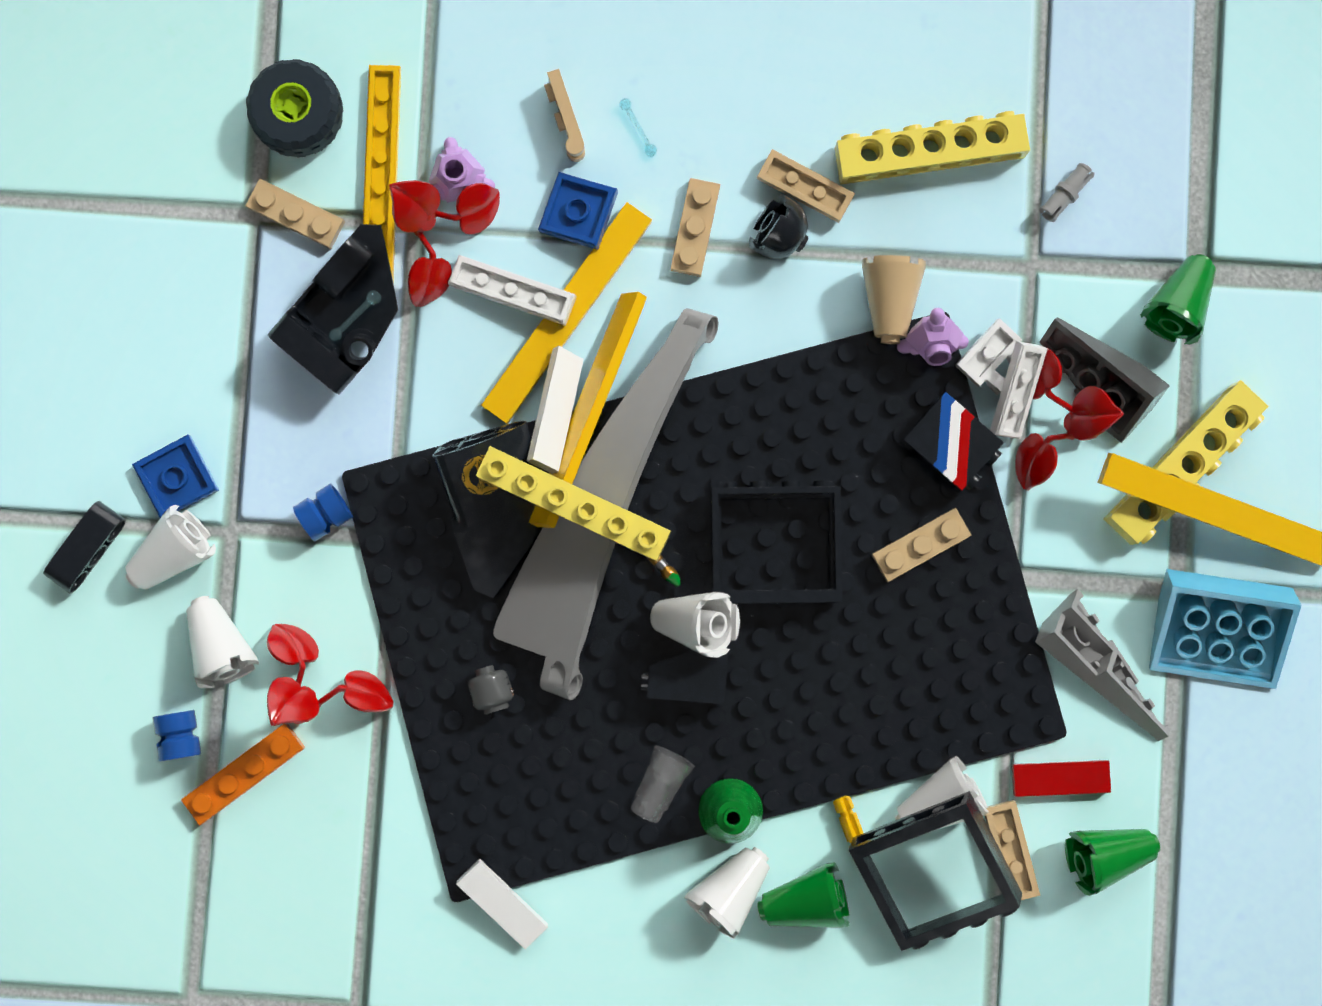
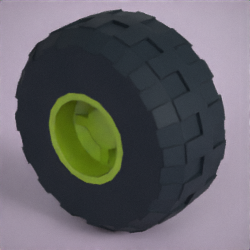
M300 59L281 60L263 69L250 85L246 98L247 117L256 136L271 150L287 157H306L322 151L336 138L335 136L343 122V102L334 81L319 66Z

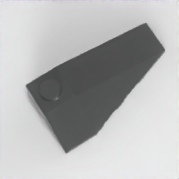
M1059 317L1053 320L1039 341L1042 346L1049 348L1058 357L1062 366V373H1066L1076 387L1074 389L1076 395L1089 386L1101 388L1108 394L1114 404L1123 411L1124 415L1106 430L1121 443L1152 411L1170 387L1169 384L1143 364Z

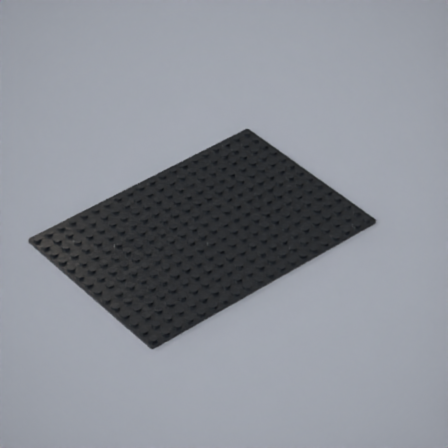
M923 317L911 320L908 333ZM874 330L684 380L659 431L628 507V511L671 531L661 556L668 563V566L673 567L680 577V586L676 587L664 580L661 572L652 565L646 556L615 543L587 637L580 653L579 671L582 674L583 682L579 694L573 700L565 699L541 688L540 679L545 656L498 640L493 634L502 607L536 539L493 598L473 589L452 527L453 513L433 459V454L439 446L347 470L342 474L350 511L353 515L352 519L445 880L453 902L471 899L456 883L479 859L512 888L708 835L699 819V803L706 789L720 780L728 778L738 779L753 787L762 802L763 820L833 801L843 796H851L933 774L955 756L966 765L1062 739L1066 736L1067 731L1045 652L1035 642L1039 631L992 466L988 467L985 464L977 473L981 478L970 491L964 488L956 493L953 490L954 484L914 449L909 451L900 443L945 392L979 420L968 379L955 366L961 359L959 349L951 354L952 358L948 363L932 366L920 354H902L898 351L897 344L881 343V338L875 337ZM624 397L605 402L583 458ZM536 420L527 422L531 436L533 435ZM821 480L833 481V486H841L843 602L736 604L739 609L740 627L736 641L731 640L729 643L730 650L728 653L724 705L647 698V691H641L642 671L649 672V665L692 650L652 627L650 614L653 606L660 600L712 592L711 488H718V482H737V487H750V482L768 481L769 487H782V481H801V487L813 486V481ZM828 498L721 499L722 591L830 589ZM956 508L972 536L895 579L886 582L871 554ZM493 665L495 671L504 670L507 672L514 697L508 702V708L485 715L483 710L479 711L474 708L467 683L470 679L476 677L475 670ZM730 812L727 815V820H734L739 814L737 812Z

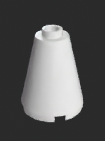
M177 505L169 507L126 565V579L133 587L147 590L209 559L215 554V543L210 547L207 541L211 536L210 533L191 512L185 510L183 513L176 511L179 507Z
M710 592L660 600L653 606L650 620L652 627L656 631L704 656L718 658L730 650L727 649L730 641H736L740 627L739 609L736 604H732L728 594Z
M201 596L192 600L191 606L187 608L186 613L194 678L197 687L214 688V681L223 680L224 684H228L251 673L255 669L254 664H259L257 656L218 600L209 598V596Z
M955 756L897 807L898 815L895 816V819H901L968 791L971 792L982 816L988 814L989 811L986 809L988 808L986 801L973 777L970 778L967 773H962L967 768ZM961 819V820H959V821H956V822H954V823L948 824V825L943 826V827H941V828H944V827H947V826H951V825H954V824H958V823H961V822H965V821H964L963 819Z
M745 847L691 889L684 898L687 899L686 902L705 921L709 924L712 922L718 927L722 925L718 931L734 940L739 934L770 869L766 863L769 858L757 847H753L752 850Z

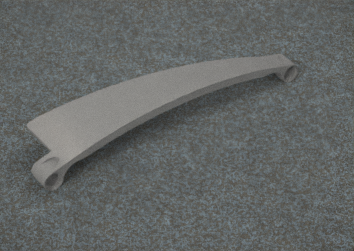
M689 308L683 310L665 344L635 381L583 458L572 485L628 510L647 459L670 407L690 369L695 353L702 344L711 343L717 334L719 325L717 316ZM559 516L554 528L543 527L502 607L493 634L498 640L545 656L540 679L541 688L565 699L573 700L579 694L583 682L582 674L579 671L580 653L587 637L598 595L616 542Z

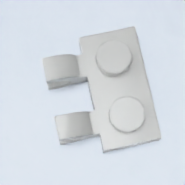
M1000 318L996 319L955 366L977 387L986 382L987 386L996 395H999L1005 378L996 371V368L1005 359L1010 363L1016 341L1021 342L1022 339Z

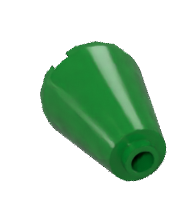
M1202 254L1188 256L1147 302L1140 314L1141 318L1145 316L1147 319L1144 324L1147 329L1170 342H1175L1176 338L1185 339L1184 344L1187 345L1199 341L1204 331L1216 273V267L1209 257Z
M728 778L717 781L706 789L700 799L698 812L701 825L708 835L719 842L732 844L742 842L756 832L762 820L763 808L761 799L753 787L742 780ZM730 812H737L739 814L736 819L727 820V815Z
M1148 829L1079 830L1070 832L1071 838L1065 840V856L1070 873L1076 871L1080 881L1075 883L1088 896L1098 894L1155 861L1158 857V852H1160V843L1157 836Z
M827 863L762 894V901L757 903L760 919L762 921L766 920L769 926L848 927L850 922L843 918L844 916H849L843 880H836L833 873L839 871L836 863Z

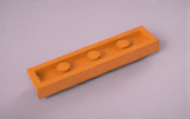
M285 723L182 798L181 801L200 826L304 750L305 746L289 724Z

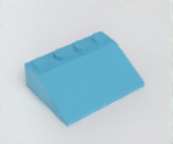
M1166 569L1158 599L1149 669L1276 689L1302 605L1294 589L1290 587Z

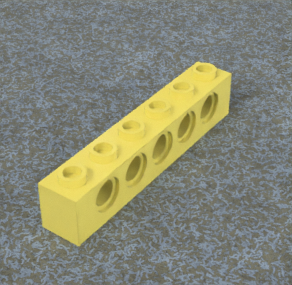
M1005 111L996 114V118L984 119L983 116L978 115L965 119V122L953 124L952 120H943L934 123V127L922 128L920 124L906 126L903 128V131L891 133L890 129H880L872 132L871 136L860 137L858 133L844 135L841 137V140H837L834 148L840 185L1025 158L1030 151L1025 115H1015L1014 111ZM991 131L998 134L1000 142H989L986 138V132ZM957 136L965 137L969 141V147H959L955 143L954 138ZM927 140L934 141L938 145L939 151H927L924 148L923 142ZM902 145L907 149L908 155L899 157L894 154L892 147ZM865 149H870L876 153L877 159L875 161H866L862 157L861 152Z
M1242 380L1231 384L1152 468L1199 485L1197 481L1204 474L1207 476L1211 475L1221 465L1222 462L1219 458L1226 451L1228 453L1233 452L1243 442L1240 436L1248 428L1252 431L1264 420L1265 417L1262 413L1269 406ZM1227 412L1232 413L1236 417V426L1234 428L1228 426L1225 421ZM1206 434L1213 437L1215 441V447L1212 451L1208 450L1203 443ZM1184 457L1191 459L1194 468L1191 473L1185 472L1182 468ZM1126 494L1103 520L1130 545L1139 544V542L1145 544L1157 532L1154 527L1161 519L1167 521L1176 512ZM1141 502L1146 503L1150 507L1151 514L1148 519H1144L1139 515L1138 507Z
M489 446L476 474V477L654 561H658L671 534L670 530L491 446Z

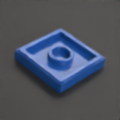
M558 172L538 228L539 232L598 250L618 195L617 188Z
M189 434L132 464L160 518L173 505L179 506L176 511L180 512L219 491Z

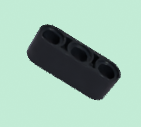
M101 501L95 502L47 564L43 574L69 594L73 593L84 582L121 532L126 520Z

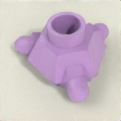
M446 138L444 150H442L441 154L437 155L429 178L430 184L438 190L440 200H446L447 203L457 201L462 190L475 183H485L495 188V183L491 179L485 178V169L467 149L459 147L455 138Z
M934 308L930 316L923 317L910 330L907 337L901 340L900 344H897V349L902 354H920L929 365L940 366L951 360L953 352L966 348L969 340L958 326L945 315L943 309Z

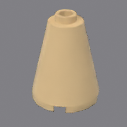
M900 255L874 256L872 263H869L867 257L862 260V270L874 335L881 338V343L900 344V339L907 337L926 268V261L918 258V264L910 263V256Z

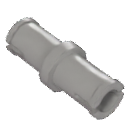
M1079 163L1064 182L1058 183L1055 187V193L1039 209V212L1043 213L1042 216L1045 219L1055 222L1063 210L1079 198L1078 193L1095 176V173L1091 172L1092 169L1088 165Z

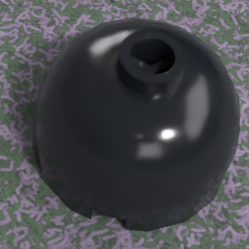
M783 194L779 195L781 198L779 203L772 200L765 208L753 228L756 231L759 230L756 239L752 237L749 239V247L770 259L780 260L790 256L795 251L800 252L808 241V236L806 235L808 229L806 213L800 205Z

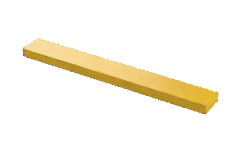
M369 65L363 224L382 226L394 283L396 224L392 215V198L389 185L396 183L398 177L401 67Z
M626 202L605 231L599 249L593 248L564 289V291L577 296L566 326L543 318L481 404L483 408L504 423L508 424L548 369L552 349L557 346L563 348L651 225V218Z
M640 292L622 293L620 295L571 416L559 471L551 474L570 484H573L647 297ZM536 505L529 523L536 527L554 528L559 516Z
M1114 453L1107 454L1097 483L1322 566L1321 531Z

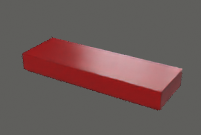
M1109 760L1012 764L1013 796L1015 797L1111 793Z

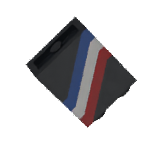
M945 392L900 443L909 451L914 449L954 484L953 490L958 493L964 488L970 491L981 478L977 473L985 464L991 467L1002 454L998 449L1004 442Z

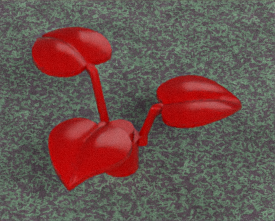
M409 180L389 185L392 198V215L396 226L404 232H413L418 236L429 253V258H418L409 271L408 292L410 300L415 307H423L439 298L448 289V281L452 274L451 265L443 258L436 259V253L423 232L429 231L435 226L436 217L452 221L460 220V230L465 234H476L483 231L494 220L499 208L500 192L497 188H493L485 183H475L467 186L462 190L456 201L458 214H449L437 210L440 205V194L436 187L430 183Z
M1049 348L1046 352L1033 399H1039L1045 394L1049 399L1068 410L1070 413L1065 416L1063 422L1067 433L1050 435L1045 440L1040 434L1032 433L1022 441L1017 450L1015 469L1017 478L1022 488L1026 491L1044 483L1054 473L1058 462L1056 448L1050 444L1051 442L1064 439H1078L1081 441L1095 439L1124 415L1123 411L1114 404L1108 394L1095 386H1089L1081 390L1073 400L1072 406L1054 395L1051 389L1056 387L1062 379V366L1058 357Z
M272 625L267 636L269 652L276 660L283 664L295 665L298 663L299 671L296 681L290 677H279L269 686L267 710L271 726L285 723L302 724L309 722L318 715L321 705L339 692H344L343 698L345 703L358 711L384 712L393 708V699L381 680L375 675L362 670L347 673L344 677L345 685H338L318 700L314 690L306 686L301 687L306 668L305 662H315L319 656V649L315 640L306 631L294 625Z

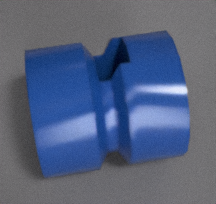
M331 483L316 492V499L306 498L293 506V511L300 524L315 542L330 533V526L339 527L353 518L348 505Z
M195 710L152 717L155 735L161 737V740L156 744L159 761L201 754L199 737L193 735V731L197 728Z

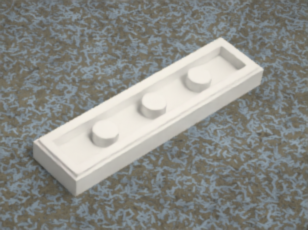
M462 255L458 256L448 281V285L456 289L564 326L567 324L577 297L573 293Z
M561 346L552 349L527 457V462L551 474L558 472L584 360Z

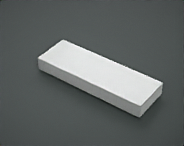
M1016 341L990 431L996 436L1021 439L1048 348Z
M481 859L473 864L457 880L456 885L524 949H527L548 928V923Z

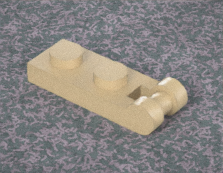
M556 69L547 72L549 83L544 84L549 102L556 101L559 112L554 113V117L559 131H566L568 137L565 144L567 156L571 161L579 162L585 157L584 141L560 70Z

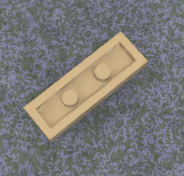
M773 149L757 176V180L838 223L841 221L855 195L854 192Z
M260 178L245 205L248 209L329 249H332L345 224L344 219Z
M690 178L670 271L701 277L721 184Z
M954 508L871 555L886 582H889L972 535L958 510Z
M1010 800L988 806L986 809L989 813L985 815L986 823L1022 891L1021 900L1040 896L1016 801Z

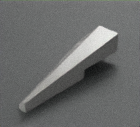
M1078 589L1073 591L1042 623L1035 642L1156 740L1160 741L1169 737L1171 729L1168 725L1163 726L1151 710L1155 707L1152 700L1144 699L1135 686L1139 680L1113 640L1108 641L1096 626L1100 620L1096 614L1089 615L1081 603L1080 599L1084 597Z

